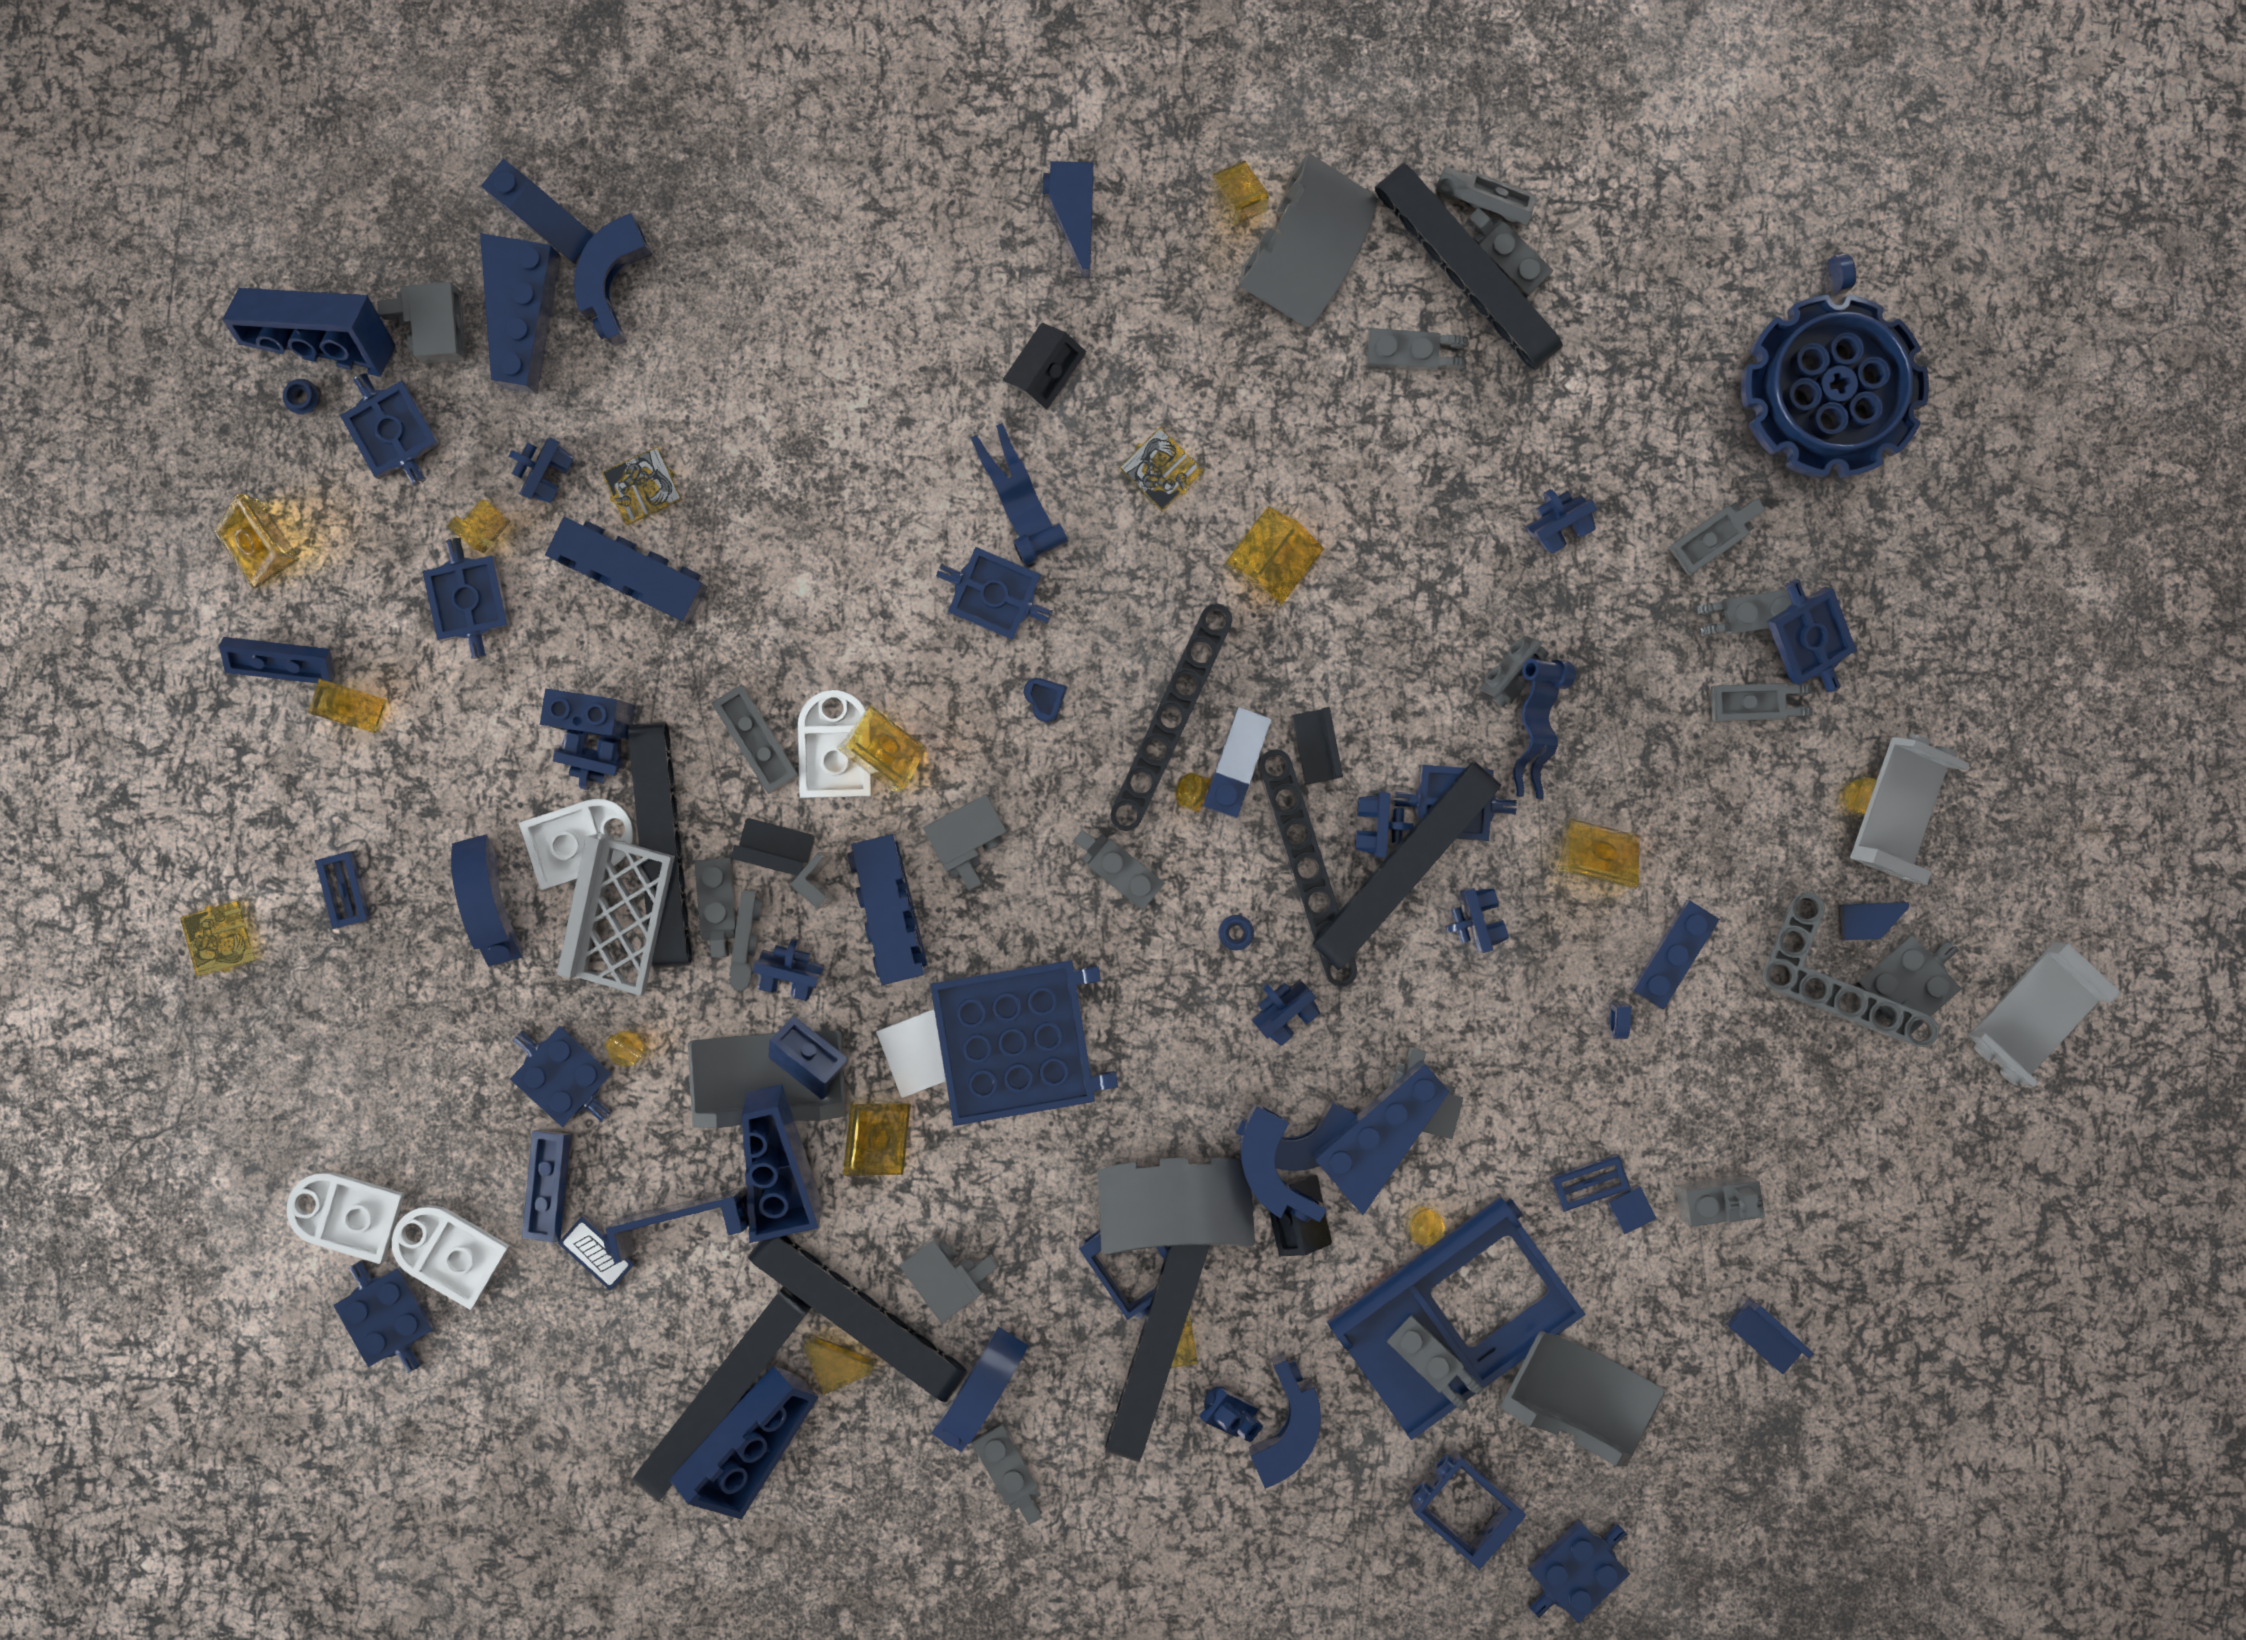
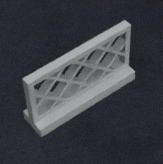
M602 833L586 836L557 975L569 979L573 977L581 978L639 996L645 994L675 856L615 840L613 836ZM614 849L624 851L631 863L630 866L617 873L611 862ZM635 855L642 856L643 858L637 860ZM649 859L662 862L660 876L650 882L641 867V864ZM635 870L644 887L630 895L621 877ZM614 882L624 900L610 908L604 897L605 887ZM647 891L653 901V908L651 913L643 917L633 899ZM627 904L636 922L623 929L613 912ZM607 917L616 934L603 942L596 929L598 921ZM639 926L646 940L644 947L635 951L626 934ZM619 939L629 956L616 964L606 946ZM598 951L609 968L601 974L588 971L590 957ZM631 960L639 972L636 984L626 982L618 969ZM610 973H612V975L614 976V978L609 977V976H607V975L610 974Z

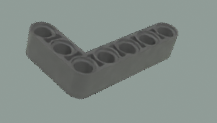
M1805 892L1793 898L1788 905L1762 970V980L1765 986L1776 993L1908 1045L1924 1047L1934 1043L1939 1035V1027L1935 1019L1929 1015L1803 966L1823 918L1825 906L1822 899L1815 893ZM1800 900H1809L1815 905L1816 911L1813 918L1804 919L1797 913V904ZM1790 932L1798 934L1802 939V947L1795 953L1788 951L1783 943L1785 935ZM1776 965L1785 967L1789 972V980L1783 986L1774 984L1770 978V971ZM1810 979H1817L1824 988L1822 996L1816 1000L1811 999L1805 993V984ZM1846 992L1854 994L1858 999V1007L1853 1013H1847L1840 1007V998ZM1881 1006L1889 1008L1893 1013V1021L1887 1027L1880 1026L1875 1019V1012ZM1917 1020L1925 1022L1929 1030L1927 1037L1922 1041L1914 1039L1910 1032L1911 1025Z

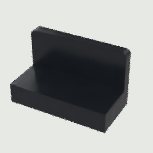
M1041 323L1004 376L1003 381L1007 385L1022 391L1039 407L1048 410L1087 351L1066 332Z
M1330 707L1291 715L1304 785L1342 778L1343 773Z
M747 818L739 845H734L731 859L798 876L809 863L815 836Z
M1310 1175L1294 1182H1286L1291 1187L1324 1203L1317 1175ZM1288 1205L1281 1218L1269 1211L1279 1257L1304 1256L1332 1244L1326 1212L1320 1222L1311 1218L1309 1223L1293 1216L1290 1213L1292 1207Z

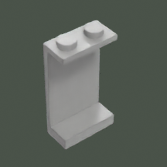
M1909 734L1908 739L1892 737L1850 859L1901 880L1928 885L1932 871L1914 864L1947 768L1967 770L1970 763L1957 758V751L1943 746H1935L1934 748L1929 746L1930 739Z
M2053 942L1968 1036L1976 1043L1974 1049L1983 1058L1990 1062L1994 1059L2002 1067L2000 1073L2009 1082L2016 1086L2023 1084L2034 1087L2038 1083L2032 1076L2035 1070L2099 1001L2112 1003L2121 992L2069 943Z

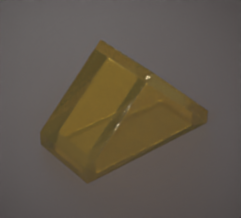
M1245 160L1213 173L1214 181L1233 226L1266 212L1269 200L1268 192Z
M319 679L307 713L376 733L387 700L336 682Z
M812 1334L804 1345V1351L824 1395L870 1375L877 1359Z

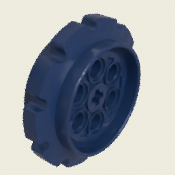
M1829 295L1808 298L1794 304L1787 310L1788 321H1784L1780 317L1773 319L1761 331L1751 346L1750 353L1755 356L1757 362L1743 369L1741 380L1742 404L1745 408H1753L1756 412V418L1749 423V426L1758 442L1770 455L1783 451L1787 455L1786 466L1789 469L1815 478L1825 477L1830 473L1831 468L1838 472V476L1841 479L1858 476L1883 464L1882 452L1888 456L1898 454L1917 432L1920 421L1915 418L1914 410L1927 405L1929 394L1928 370L1926 366H1918L1914 361V356L1920 352L1921 347L1913 333L1901 319L1897 318L1892 322L1885 321L1882 316L1884 308L1880 304L1853 295L1844 297L1839 305L1834 304ZM1837 345H1842L1847 349L1848 360L1838 356L1836 352ZM1803 355L1812 358L1815 364L1814 370H1808L1804 367L1802 363ZM1863 369H1868L1873 373L1875 377L1874 384L1865 381ZM1830 383L1832 385L1838 384L1840 390L1838 391V389H1831ZM1795 390L1805 393L1807 397L1806 405L1796 402L1794 398ZM1856 403L1866 408V419L1860 418L1856 414ZM1822 414L1831 417L1833 421L1832 430L1822 425Z

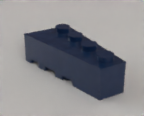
M480 233L491 380L502 389L537 394L561 255L550 244Z
M238 288L222 318L239 345L282 355L285 350H291L298 356H301L302 359L316 362L318 357L337 361V367L352 370L354 365L368 368L369 375L378 377L382 376L396 346L368 295Z
M563 516L545 556L690 625L708 586L699 582L702 575L684 566L681 567L680 571L667 566L669 560L659 554L649 551L648 556L635 551L637 544L623 537L617 536L614 541L603 535L605 529L585 520L584 525H581Z
M890 834L851 844L852 852L847 853L851 872L858 875L860 887H856V894L860 907L865 908L867 922H864L865 931L869 943L873 945L875 954L873 963L876 975L880 978L881 986L929 973L930 970L897 835Z
M1420 1060L1311 1155L1357 1210L1364 1215L1450 1091L1430 1068Z
M782 1084L748 1091L742 1111V1128L746 1162L745 1181L748 1196L749 1243L819 1228L823 1204Z
M772 1366L675 1472L669 1481L688 1505L742 1520L817 1401L818 1395L799 1374Z

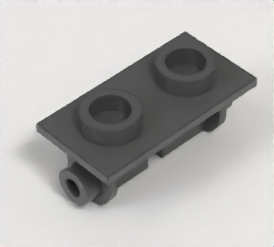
M1525 635L1514 642L1503 661L1488 672L1485 682L1480 686L1479 690L1493 696L1492 700L1501 708L1506 704L1511 705L1514 699L1526 687L1518 678L1521 673L1523 674L1524 663L1529 659L1547 661L1546 657L1549 653L1541 646L1543 643Z

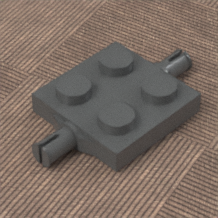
M1909 935L1856 983L1865 991L1931 1017L1962 989L1948 974L1944 963L1958 952L1959 949L1957 946H1953L1955 945L1953 942L1947 940L1935 953L1926 950L1913 935ZM1885 1006L1878 1008L1875 1012L1877 1023L1882 1018L1892 1022V1011ZM1921 1020L1913 1022L1910 1029L1911 1034L1924 1022Z

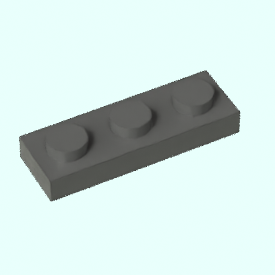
M739 685L712 702L713 707L767 794H771L799 776L793 763L744 685Z

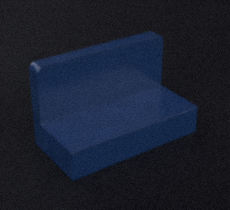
M794 1015L769 1040L768 1057L821 1100L828 1095L829 1084L848 1064L846 1056Z
M1750 1298L1726 1323L1730 1329L1782 1375L1801 1354L1809 1359L1814 1354L1770 1313Z

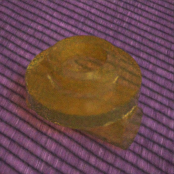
M1188 773L1183 776L1176 787V800L1178 804L1199 813L1211 779L1196 773Z
M1864 777V779L1851 781L1843 792L1845 806L1855 814L1865 815L1877 780Z
M622 1031L615 1035H610L604 1045L607 1048L611 1061L621 1067L636 1065L644 1053L642 1039L631 1031Z
M1420 1205L1419 1211L1410 1221L1411 1241L1425 1246L1438 1242L1445 1228L1440 1214L1433 1211L1434 1209Z

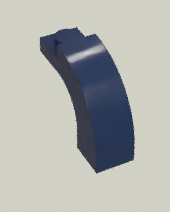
M632 213L608 223L594 234L579 257L574 277V291L579 312L587 320L597 316L592 321L601 339L606 338L614 347L627 342V339L612 305L611 290L613 283L625 267L652 255L639 222Z
M487 834L452 843L451 872L456 901L466 933L473 949L480 950L489 967L523 958V947L508 919L499 887L500 860Z
M1329 1100L1320 1119L1313 1128L1299 1136H1282L1275 1153L1276 1169L1301 1171L1319 1167V1164L1311 1154L1351 1121L1357 1113ZM1241 1116L1234 1128L1235 1132L1240 1135L1239 1142L1241 1141L1242 1130L1246 1121Z
M1255 1102L1244 1123L1240 1141L1241 1162L1248 1185L1262 1205L1279 1218L1282 1217L1288 1205L1292 1207L1290 1213L1300 1220L1309 1223L1312 1218L1320 1222L1327 1210L1324 1203L1291 1187L1283 1181L1276 1171L1275 1153L1289 1125L1288 1120Z
M998 1326L984 1346L960 1390L936 1423L931 1434L939 1438L944 1444L962 1452L965 1446L971 1443L989 1416L1029 1345Z
M1285 1353L1271 1358L1289 1401L1286 1421L1273 1436L1249 1446L1251 1459L1265 1489L1287 1479L1306 1462L1315 1447L1321 1425L1320 1403L1312 1379L1298 1385V1382L1304 1379L1296 1361L1288 1362Z

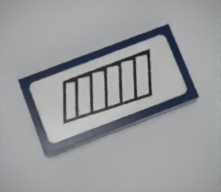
M583 1215L561 1238L558 1244L611 1291L637 1262L629 1256L624 1261L614 1264L612 1255L608 1256L605 1251L603 1242L605 1233Z

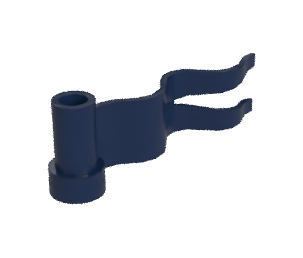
M1003 423L996 425L1012 477L1008 478L1004 471L994 462L977 435L970 439L1019 537L1013 540V544L1024 566H1027L1037 561L1038 556L1067 543L1068 539L1060 523L1052 526L1036 495L1029 474L1014 450Z
M1529 659L1523 666L1524 678L1533 682L1530 695L1522 709V722L1530 735V745L1528 750L1516 761L1513 768L1517 797L1524 796L1523 773L1527 763L1543 748L1541 754L1532 763L1530 772L1536 791V798H1544L1541 770L1543 765L1555 754L1558 747L1557 736L1549 722L1550 710L1558 698L1559 689H1568L1574 683L1576 677L1574 665L1569 661L1558 659L1551 662Z

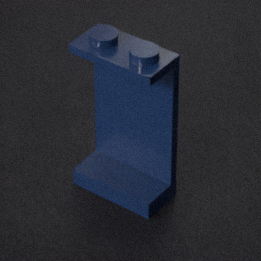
M746 1187L621 1217L606 1228L607 1234L603 1236L605 1251L608 1256L612 1255L614 1264L620 1263L636 1251L632 1229L720 1207L728 1236L741 1233L749 1226Z

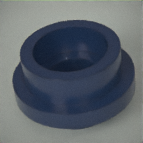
M306 379L292 380L283 390V402L286 408L295 414H309L319 404L320 394L317 387ZM301 392L307 393V399L304 403L298 402V395Z
M1231 915L1221 922L1218 930L1219 939L1230 950L1245 949L1253 940V925L1244 916ZM1233 926H1240L1242 928L1243 934L1241 938L1232 939L1230 937L1229 931Z

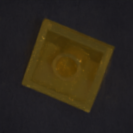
M240 493L234 497L214 529V533L252 589L260 587L300 560L263 503L246 494Z
M1268 506L1225 563L1278 604L1282 605L1322 553L1324 547L1298 521Z
M872 705L866 709L837 748V750L893 792L905 789L927 747Z
M1571 818L1568 823L1557 872L1625 889H1637L1639 885L1640 835Z
M855 1098L850 1103L843 1175H903L911 1104L865 1098Z

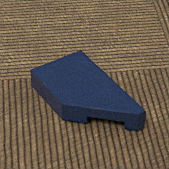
M1909 902L1840 905L1841 940L1881 939L1909 909Z

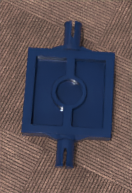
M367 373L360 374V378L355 377L353 381L363 398L354 408L341 414L340 417L373 476L381 479L395 470L404 469L412 486L419 485L420 482L423 483L426 477H424L416 461L423 454L441 444L407 384L401 380L387 389L375 390Z
M452 538L453 540H446L450 561L440 567L422 571L436 637L441 642L456 638L468 639L471 659H479L480 657L487 656L482 636L492 630L511 626L496 557L492 555L478 559L465 558L461 538Z
M975 547L969 563L961 572L941 563L939 567L941 571H937L936 577L955 584V596L949 607V614L1014 641L1020 625L1028 616L1046 624L1049 623V617L1052 616L1053 610L1034 603V593L1041 579V574L978 547Z
M1800 579L1789 581L1790 583L1785 584L1792 604L1785 611L1768 620L1767 623L1791 683L1800 685L1814 676L1821 675L1826 692H1834L1841 687L1834 671L1835 667H1837L1842 659L1857 651L1833 588L1824 587L1810 596H1805Z
M1421 765L1420 784L1416 793L1395 791L1394 798L1408 799V801L1394 800V807H1415L1418 822L1465 768ZM1485 769L1494 777V770ZM1494 795L1456 839L1489 841L1490 823L1495 813L1515 815L1517 808H1505L1503 805L1517 806V800L1496 799Z
M559 1026L547 1040L539 1044L528 1036L524 1030L520 1031L517 1034L518 1036H515L512 1041L528 1055L523 1065L510 1080L561 1127H565L577 1113L585 1109L589 1110L601 1123L612 1113L597 1097L601 1087L614 1073L564 1027Z
M363 1260L348 1267L359 1286L350 1296L333 1306L367 1367L384 1358L396 1355L400 1358L407 1374L420 1367L421 1364L411 1347L420 1337L433 1331L435 1327L401 1267L385 1276L371 1278L363 1264Z
M1578 1519L1527 1568L1541 1584L1544 1591L1533 1604L1529 1605L1532 1612L1540 1619L1551 1606L1556 1604L1558 1607L1565 1609L1579 1624L1630 1575L1628 1570L1618 1561L1613 1551V1548L1628 1535L1623 1528L1616 1523L1612 1529L1601 1537L1591 1532Z

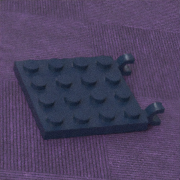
M1072 960L930 983L953 1126L1095 1102L1093 1091L1118 1088L1115 1071L1091 1075L1076 985L1101 981L1098 966L1074 970Z

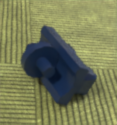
M551 437L547 438L536 461L531 459L537 447L528 442L522 454L511 450L508 457L517 461L511 473L512 475L521 479L527 467L531 468L519 495L530 500L533 497L548 503L553 501L559 486L542 478L547 466L566 474L574 459L570 453L558 446L559 441Z
M1549 489L1543 493L1546 503L1536 508L1541 518L1525 526L1529 536L1539 540L1543 548L1552 554L1564 548L1567 544L1561 530L1569 525L1578 537L1585 536L1596 529L1592 512L1596 511L1597 508L1593 500L1587 501L1581 495L1572 499L1569 491L1558 496L1552 489Z
M569 729L566 731L562 746L554 751L553 762L570 765L569 776L579 778L580 789L589 790L593 781L604 784L607 775L616 776L620 768H626L627 757L621 756V739L602 736L599 738L597 750L587 748L588 732Z
M1379 792L1377 796L1358 798L1357 816L1376 818L1375 832L1356 831V850L1373 853V857H1387L1388 829L1392 830V844H1399L1403 839V830L1410 831L1414 827L1413 823H1404V809L1394 808L1393 822H1389L1391 793Z
M1467 888L1461 890L1460 895L1467 919L1464 918L1461 907L1451 909L1454 922L1445 925L1447 933L1457 931L1460 942L1466 943L1471 941L1468 927H1470L1477 951L1482 953L1493 951L1492 946L1509 939L1503 920L1485 924L1482 911L1499 907L1495 889L1475 890V888Z
M792 938L788 948L775 945L774 952L762 950L758 961L754 963L753 973L758 974L759 990L777 992L780 980L793 982L790 994L793 998L807 1001L813 989L819 983L825 965L809 961L810 953L799 951L800 941Z
M1301 979L1290 988L1284 982L1274 991L1268 984H1265L1262 989L1268 996L1258 1004L1262 1011L1251 1020L1266 1039L1270 1037L1280 1046L1284 1045L1294 1034L1287 1025L1289 1020L1298 1015L1306 1024L1320 1015V1011L1314 1001L1317 997Z
M1217 1386L1207 1393L1204 1400L1205 1410L1201 1412L1199 1417L1206 1424L1237 1438L1240 1435L1244 1440L1252 1442L1263 1428V1424L1254 1417L1259 1409L1252 1402L1231 1393V1391L1224 1387Z

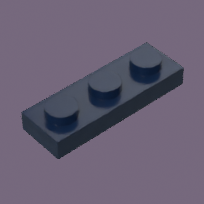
M223 637L219 644L225 673L331 685L335 678L331 651L327 648Z
M1686 900L1631 988V991L1664 1010L1720 919L1692 901Z
M546 1130L532 1131L521 1238L551 1243L561 1241L571 1134Z

